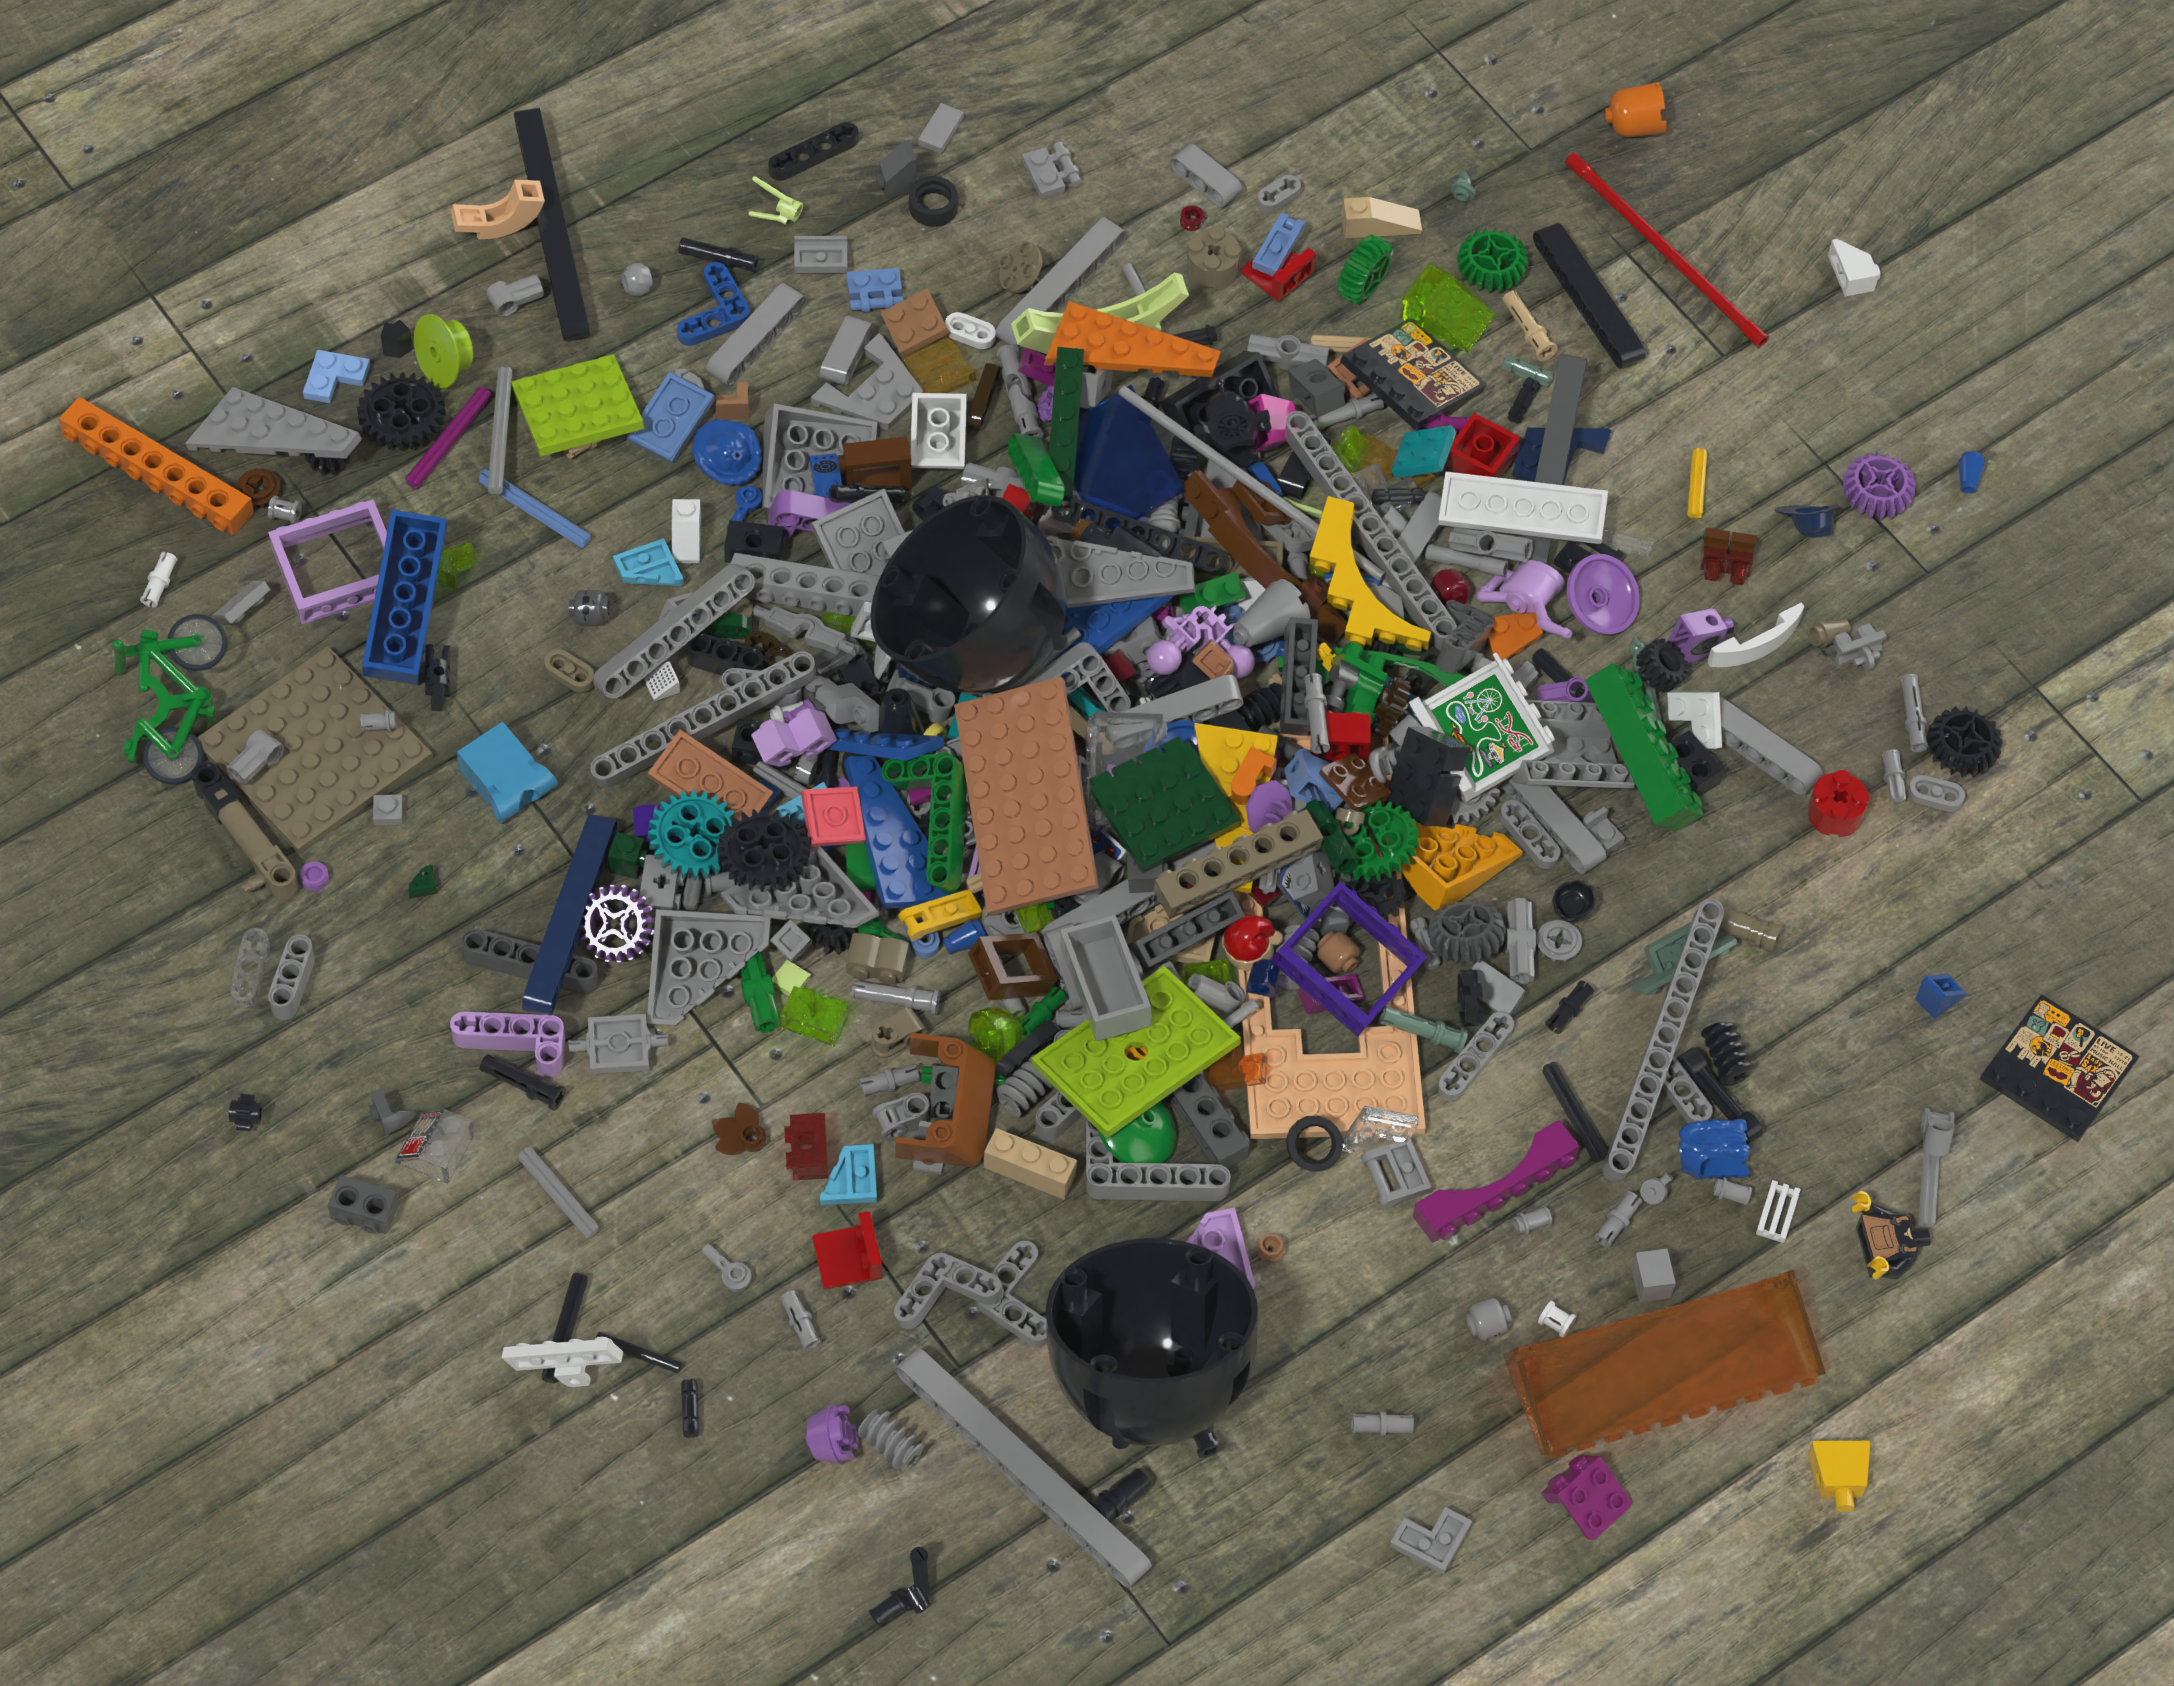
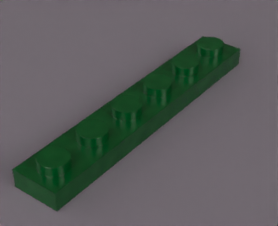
M1057 347L1049 456L1064 484V495L1073 498L1084 349ZM1071 504L1065 505L1064 508H1071Z

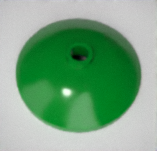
M1161 1101L1109 1138H1106L1098 1130L1105 1147L1122 1163H1163L1170 1157L1176 1144L1175 1123L1170 1112Z

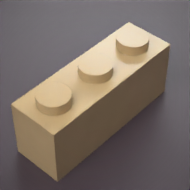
M998 1128L995 1129L984 1151V1168L1065 1200L1076 1177V1159Z

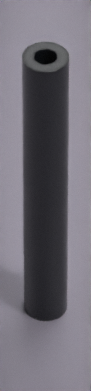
M597 1333L596 1337L611 1339L626 1355L677 1374L681 1370L682 1362L605 1333Z

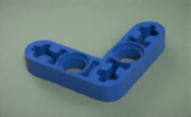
M720 262L709 263L704 268L705 284L718 307L684 319L678 324L677 337L679 342L685 346L696 345L736 330L750 316L748 304L727 267ZM716 273L717 276H720L721 283L718 284L716 276L711 274ZM723 291H731L734 294L733 297L728 299L720 296ZM733 306H736L738 314H742V316L733 314ZM712 319L721 322L717 327H710L706 323ZM689 330L691 333L694 332V334L689 335V333L685 331Z

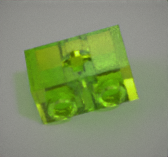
M796 986L793 987L781 1012V1028L835 1047L848 1020V1005L844 1004L841 1000L833 997L826 998L818 995L812 989H802Z

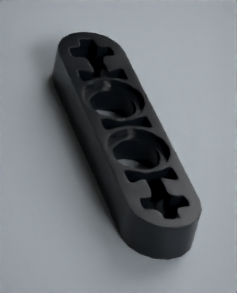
M850 122L841 123L774 155L768 162L770 177L777 181L786 180L853 148L858 143L857 126ZM820 143H829L831 148L822 150L818 145ZM805 153L809 155V158L807 160H798L796 155Z

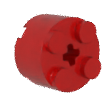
M1838 770L1821 777L1813 788L1808 805V817L1812 826L1820 833L1828 836L1835 834L1839 835L1838 837H1846L1853 834L1860 827L1868 806L1870 796L1866 787L1859 779L1850 775L1846 770Z

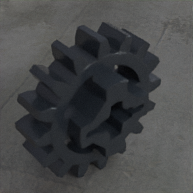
M1396 871L1391 872V878L1385 873L1381 874L1380 881L1376 879V876H1371L1369 882H1366L1363 875L1356 881L1352 873L1351 881L1345 882L1347 888L1351 891L1354 889L1356 893L1358 891L1357 896L1366 904L1376 908L1379 915L1385 921L1389 922L1390 914L1395 917L1398 916V908H1404L1406 893L1403 888V880L1397 879Z

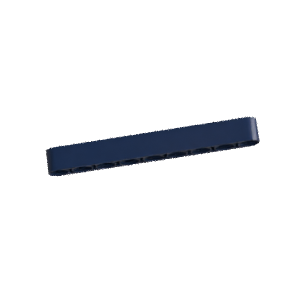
M588 814L528 980L523 996L522 1010L550 1016L554 1012L582 933L580 926L585 924L586 919H582L583 913H588L585 906L587 903L592 904L589 895L596 893L616 835L617 819Z

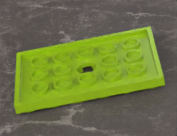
M1165 966L1141 981L1151 1005L1152 1026L1096 1041L1087 1019L1031 1058V1065L1106 1138H1109L1240 1045L1241 1037ZM1129 1046L1134 1048L1144 1047L1147 1050V1055L1141 1060L1134 1061L1126 1057L1125 1050Z

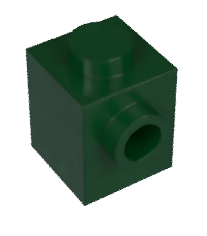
M616 832L608 855L610 873L638 879L641 867H644L645 857L649 853L648 850H645L644 838Z

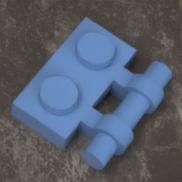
M899 268L847 272L849 299H858L850 300L851 311L861 310V312H870V309L885 308L886 310L903 301V296H900L902 295Z

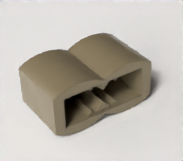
M854 933L852 934L846 959V973L859 980L876 978L884 984L903 982L910 953L909 943L894 938H879L870 934Z

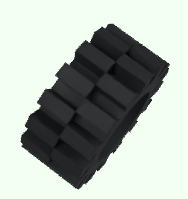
M1663 638L1660 640L1655 639L1639 652L1636 657L1638 659L1636 666H1640L1638 672L1639 674H1644L1642 679L1645 682L1647 680L1650 681V687L1656 686L1657 691L1663 690V692H1668L1686 679L1689 669L1686 668L1688 661L1683 660L1685 655L1678 652L1680 648L1677 645L1672 647L1673 642H1666Z

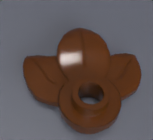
M738 1103L735 1110V1118L712 1120L713 1130L721 1139L715 1148L722 1154L736 1155L744 1150L755 1152L760 1150L766 1143L765 1130L759 1126V1115L747 1104ZM750 1136L757 1138L755 1141L746 1140Z

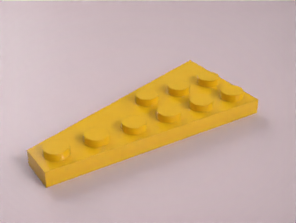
M1194 723L1199 758L1241 819L1240 826L1214 838L1216 847L1222 846L1224 848L1231 845L1236 838L1242 835L1250 836L1254 834L1249 830L1246 805L1237 804L1231 797L1232 780L1251 747L1275 758L1278 736ZM1264 775L1258 785L1271 781V778ZM1237 858L1230 860L1235 865L1243 864V861ZM1253 881L1232 891L1251 893Z

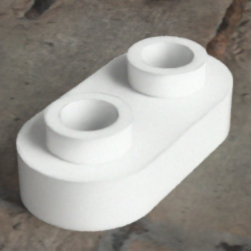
M960 312L950 314L945 320L949 330L947 336L953 340L978 349L990 348L995 343L996 331L994 326L988 322Z

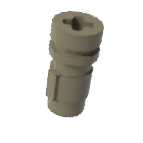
M1728 909L1722 920L1720 930L1742 940L1753 942L1758 948L1764 946V950L1773 953L1781 937L1783 926L1775 923L1770 925V921L1764 920L1762 922L1752 916Z

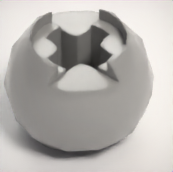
M642 263L630 264L625 267L624 272L621 274L623 287L632 296H642L648 293L653 285L650 270Z

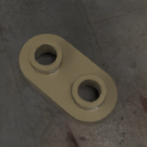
M561 649L552 650L545 656V671L553 679L575 692H586L593 687L594 671L588 664ZM558 665L563 666V667L560 668V669L555 668V666H558ZM579 679L585 680L583 682H577V680Z

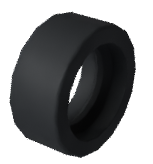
M928 176L919 179L912 185L909 191V211L918 223L929 227H938L952 221L957 214L958 192L955 185L948 179L940 176ZM933 193L945 196L949 203L943 208L927 209L921 206L918 200L924 195Z
M1318 1115L1306 1116L1297 1120L1289 1129L1286 1137V1149L1291 1160L1300 1168L1311 1172L1323 1171L1332 1167L1340 1158L1343 1150V1138L1338 1127L1329 1119ZM1310 1126L1324 1128L1331 1137L1332 1146L1330 1152L1325 1158L1318 1161L1305 1159L1297 1147L1300 1133Z

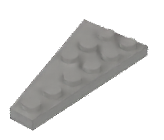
M232 387L185 444L188 450L198 451V448L201 447L210 448L211 452H221V449H235L237 453L276 455L277 451L288 452L290 456H299L300 453H314L315 457L347 458L362 439L357 431Z
M1049 535L1048 537L1045 536L1053 548L1064 574L1067 589V608L1195 592L1192 562L1160 556L1157 558L1134 551H1120L1113 547L1081 541H1067Z

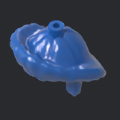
M715 419L705 423L696 431L692 445L695 463L711 480H716L719 484L731 486L733 484L741 485L742 483H747L749 479L754 478L762 462L760 456L761 448L754 430L741 422Z

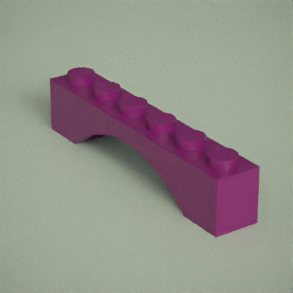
M1557 1120L1535 1133L1532 1145L1525 1158L1508 1175L1490 1185L1472 1190L1451 1191L1439 1189L1415 1203L1413 1217L1432 1243L1441 1238L1446 1240L1453 1236L1457 1229L1463 1225L1470 1226L1477 1222L1485 1212L1498 1210L1507 1199L1513 1196L1515 1198L1522 1196L1536 1182L1538 1184L1544 1183L1552 1176L1553 1172L1560 1168L1565 1170L1571 1167L1576 1162L1579 1145L1560 1120Z

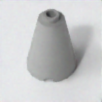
M1285 579L1272 582L1234 624L1233 636L1235 640L1241 645L1251 647L1283 636L1285 634V626L1290 617L1310 619L1307 603L1302 605L1298 598L1302 595L1301 592Z

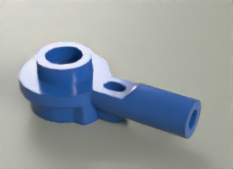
M743 486L736 492L737 509L731 520L742 522L746 514H752L762 503V493L755 486Z

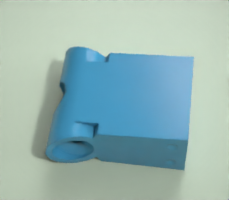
M503 721L457 751L460 773L484 800L491 805L495 817L500 824L517 814L525 804L539 799L558 786L555 776L543 765L534 761V758Z

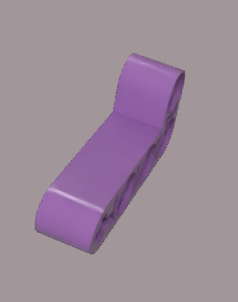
M783 490L776 495L769 508L768 525L783 526L784 540H787L792 536L795 529L813 532L810 523L852 503L832 502L830 498L793 490Z

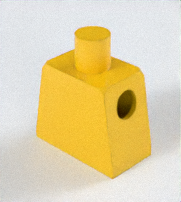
M1812 1441L1808 1451V1458L1819 1496L1822 1498H1835L1836 1510L1838 1512L1854 1510L1853 1498L1862 1497L1865 1492L1868 1480L1870 1441Z

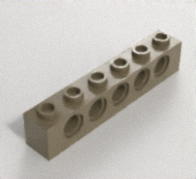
M1307 809L1300 813L1294 811L1274 825L1273 823L1265 824L1259 828L1257 833L1250 836L1242 835L1236 838L1227 847L1219 846L1212 849L1207 856L1199 860L1197 858L1188 860L1182 865V868L1175 871H1164L1155 880L1153 891L1169 919H1172L1319 850L1323 836ZM1289 835L1294 840L1287 842L1284 841L1281 838V836ZM1265 847L1269 852L1259 853L1255 848ZM1237 858L1242 860L1243 864L1235 865L1230 860ZM1213 870L1218 873V876L1210 877L1205 872ZM1189 882L1193 887L1185 889L1181 887L1180 883Z

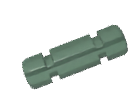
M1506 355L1502 362L1503 370L1508 372L1513 370L1515 375L1525 379L1528 377L1536 379L1540 385L1545 387L1550 385L1553 379L1552 372L1545 369L1541 371L1540 367L1521 359L1518 362L1516 361L1517 358L1511 355Z

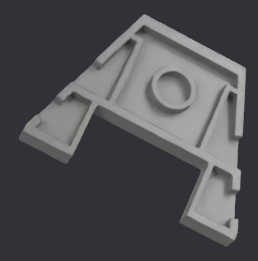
M878 333L863 347V354L880 365V367L849 397L826 382L811 396V404L817 407L823 405L832 408V412L841 415L847 413L856 416L858 419L877 422V427L889 431L912 409V393H923V390L884 337Z

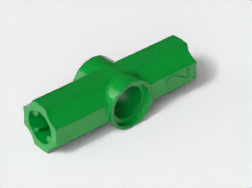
M758 951L745 962L746 966L740 970L742 978L741 987L745 1003L749 1005L755 1030L767 1033L779 1027L780 1021L774 1002L775 994L771 976L766 973L762 952Z

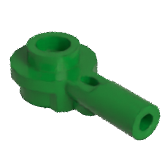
M875 917L856 927L859 933L870 934L879 938L899 939L910 944L908 940L886 930L881 924L882 921L879 917Z

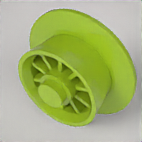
M427 314L418 320L414 330V348L419 366L429 381L434 382V386L448 388L455 383L459 372H466L472 365L473 347L470 336L465 327L454 319L444 322L437 315Z

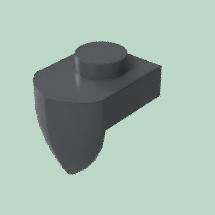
M382 1089L371 1093L373 1104L368 1107L373 1121H380L385 1135L401 1129L415 1117V1111L391 1113Z

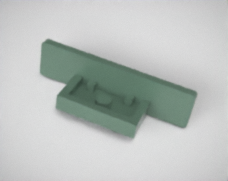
M1691 922L1644 947L1653 973L1632 984L1631 987L1634 992L1652 995L1661 989L1660 986L1670 981ZM1726 935L1716 938L1708 960L1729 953L1730 948L1738 944L1736 938ZM1694 936L1698 943L1703 944L1701 937ZM1685 961L1688 967L1696 968L1693 962Z

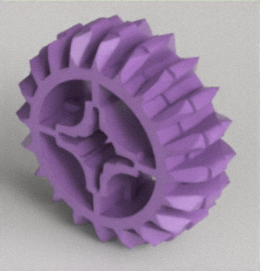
M1878 451L1874 454V457L1866 453L1863 458L1857 457L1854 463H1850L1847 472L1844 474L1842 489L1845 493V501H1851V509L1859 508V515L1864 512L1868 513L1869 519L1874 515L1878 516L1880 521L1885 515L1892 519L1895 514L1901 515L1904 509H1908L1912 499H1914L1916 480L1913 479V471L1907 470V463L1899 464V457L1894 460L1891 459L1889 453L1884 457L1880 456ZM1860 479L1864 482L1865 488L1861 486ZM1893 484L1897 486L1899 490L1898 493L1894 490L1895 487L1893 486Z
M610 885L609 893L604 887L599 888L601 898L595 893L589 895L593 905L587 903L585 906L588 913H583L582 919H586V922L580 926V929H586L587 933L580 936V939L582 941L591 940L586 946L587 950H593L595 947H598L595 952V957L600 958L605 952V961L611 962L615 954L616 961L623 962L625 953L626 957L632 960L634 959L633 949L639 954L644 952L640 942L645 945L651 943L650 939L645 937V934H654V929L647 928L648 923H654L655 918H647L646 914L653 911L652 906L642 907L647 901L646 897H641L636 901L638 896V890L633 889L628 895V886L625 885L621 886L619 893L616 885ZM618 899L630 906L617 913L612 908H609L606 903ZM600 911L604 924L601 930L598 931V934L596 930V917ZM634 913H636L638 920L635 936L632 935L633 932L629 926L630 920L635 916ZM613 918H621L622 923L620 925L622 926L620 929H612L611 924L613 922L611 921ZM616 934L628 944L616 948L609 946L603 941Z

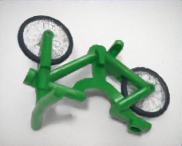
M202 614L188 615L178 620L172 626L168 639L157 641V632L142 630L140 642L137 645L125 646L119 639L114 640L112 643L115 654V673L123 675L126 671V657L138 656V688L144 693L149 689L152 690L159 700V707L152 718L147 720L139 718L136 721L133 738L126 739L123 755L128 756V763L134 764L138 744L145 737L147 742L143 749L144 766L154 779L165 784L176 785L192 779L194 767L203 762V749L199 740L191 731L198 717L207 718V724L212 725L215 719V706L209 705L212 699L210 691L202 686L196 687L163 655L170 653L172 659L178 665L191 671L210 669L222 660L227 650L225 630L215 619ZM150 658L187 693L169 696L165 686L156 677L150 675ZM188 707L180 727H167L157 731L167 719L170 710Z

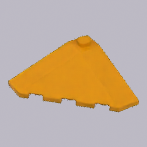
M1416 822L1420 835L1418 838L1420 846L1415 848L1417 855L1409 856L1410 865L1402 863L1400 866L1402 873L1417 895L1436 911L1437 909H1443L1444 904L1452 905L1454 900L1459 902L1521 857L1523 851L1506 835L1493 832L1492 837L1476 834V828L1460 824H1455L1454 829L1440 826L1425 827Z

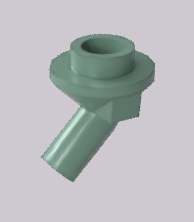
M1462 171L1459 173L1458 179L1451 185L1450 191L1457 200L1465 202L1474 199L1476 189L1471 185L1468 173Z

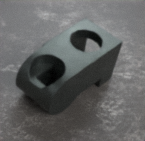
M1431 646L1418 660L1436 665L1434 657L1438 658L1440 651ZM1412 668L1403 677V680L1410 682L1411 688L1409 692L1419 698H1423L1437 682L1434 678Z
M933 1063L930 1118H953L959 1068Z

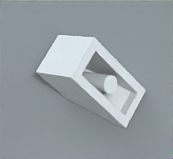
M1839 239L1832 240L1828 257L1844 296L1875 291L1877 280L1880 279V270L1878 265L1874 264L1871 255Z
M673 499L672 556L676 563H700V499Z

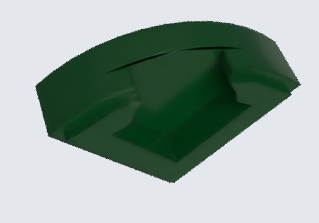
M428 865L419 870V873L410 882L408 889L410 899L438 894L433 865Z

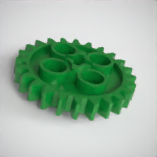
M1381 800L1376 803L1375 807L1369 805L1364 809L1358 810L1365 814L1363 824L1359 825V829L1355 834H1344L1357 856L1359 863L1352 872L1345 874V877L1353 873L1354 879L1357 881L1363 875L1366 882H1369L1371 876H1376V879L1380 881L1381 874L1384 873L1391 878V870L1393 869L1402 872L1400 864L1410 865L1409 856H1416L1415 848L1420 846L1418 841L1420 835L1415 819H1411L1409 811L1403 812L1401 805L1394 809L1392 802H1389L1385 807H1382ZM1345 821V827L1351 828L1352 822ZM1364 825L1369 826L1373 838L1379 846L1382 858L1378 857Z

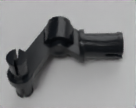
M916 1547L910 1553L914 1584L905 1591H891V1596L869 1610L871 1617L879 1627L900 1611L904 1613L914 1610L918 1615L932 1605L929 1600L928 1553L923 1547Z

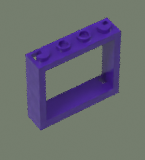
M1339 882L1277 951L1271 962L1358 1037L1424 962L1427 956L1417 948V944L1408 941L1401 935L1400 930L1395 925L1385 921L1379 915L1376 908L1363 902L1357 896L1354 889L1351 891L1342 882ZM1333 903L1407 966L1366 1014L1292 950Z

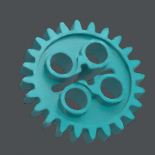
M692 790L691 797H687L684 791H681L680 799L677 800L673 795H670L669 804L662 801L660 803L661 811L654 810L653 817L655 820H650L649 828L653 829L648 831V838L652 839L649 848L657 849L654 853V859L663 858L662 868L668 865L672 866V875L677 870H681L682 879L686 877L687 873H692L693 880H696L698 873L701 872L705 879H708L709 870H712L716 875L719 874V865L722 866V863H718L717 846L713 847L712 845L719 843V835L724 834L725 825L732 827V818L735 812L734 810L725 812L727 802L718 805L717 795L709 800L707 799V791H704L701 797H697L695 790ZM690 813L695 816V819L686 820L682 815ZM714 826L721 832L713 834L707 828ZM671 836H677L682 841L679 843H673L668 838ZM696 849L704 850L707 853V855L700 857L695 855L693 851Z

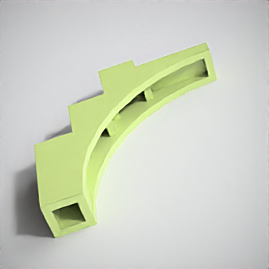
M1174 272L1160 284L1141 295L1122 303L1096 310L1160 331L1161 326L1159 322L1183 302L1189 294L1183 276ZM1026 309L1011 323L1017 344L1047 354L1064 313Z

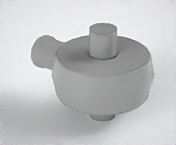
M1666 1172L1661 1178L1650 1177L1646 1179L1640 1188L1642 1199L1652 1205L1662 1203L1667 1197V1184L1673 1180V1177Z

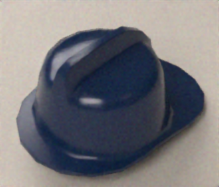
M1790 505L1777 507L1775 511L1791 515L1796 529L1802 535L1814 538L1828 536L1832 533L1833 510L1839 508V505L1821 507Z

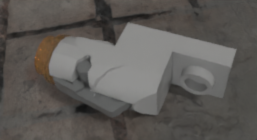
M816 674L814 680L802 686V694L805 700L808 699L817 711L824 712L835 723L844 724L855 721L868 732L878 731L880 705L853 683L837 686L830 679Z

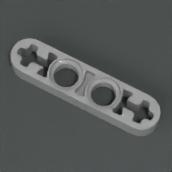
M1505 1012L1493 1013L1443 1073L1438 1083V1094L1443 1100L1453 1102L1460 1099L1510 1038L1513 1032L1514 1021L1509 1014ZM1504 1023L1505 1028H1500L1495 1037L1493 1035L1495 1026ZM1480 1041H1486L1491 1044L1492 1049L1488 1052H1482L1476 1047V1044ZM1470 1061L1475 1065L1476 1069L1472 1072H1465L1460 1068V1063ZM1457 1076L1459 1080L1457 1081L1456 1089L1447 1090L1446 1085L1450 1086Z

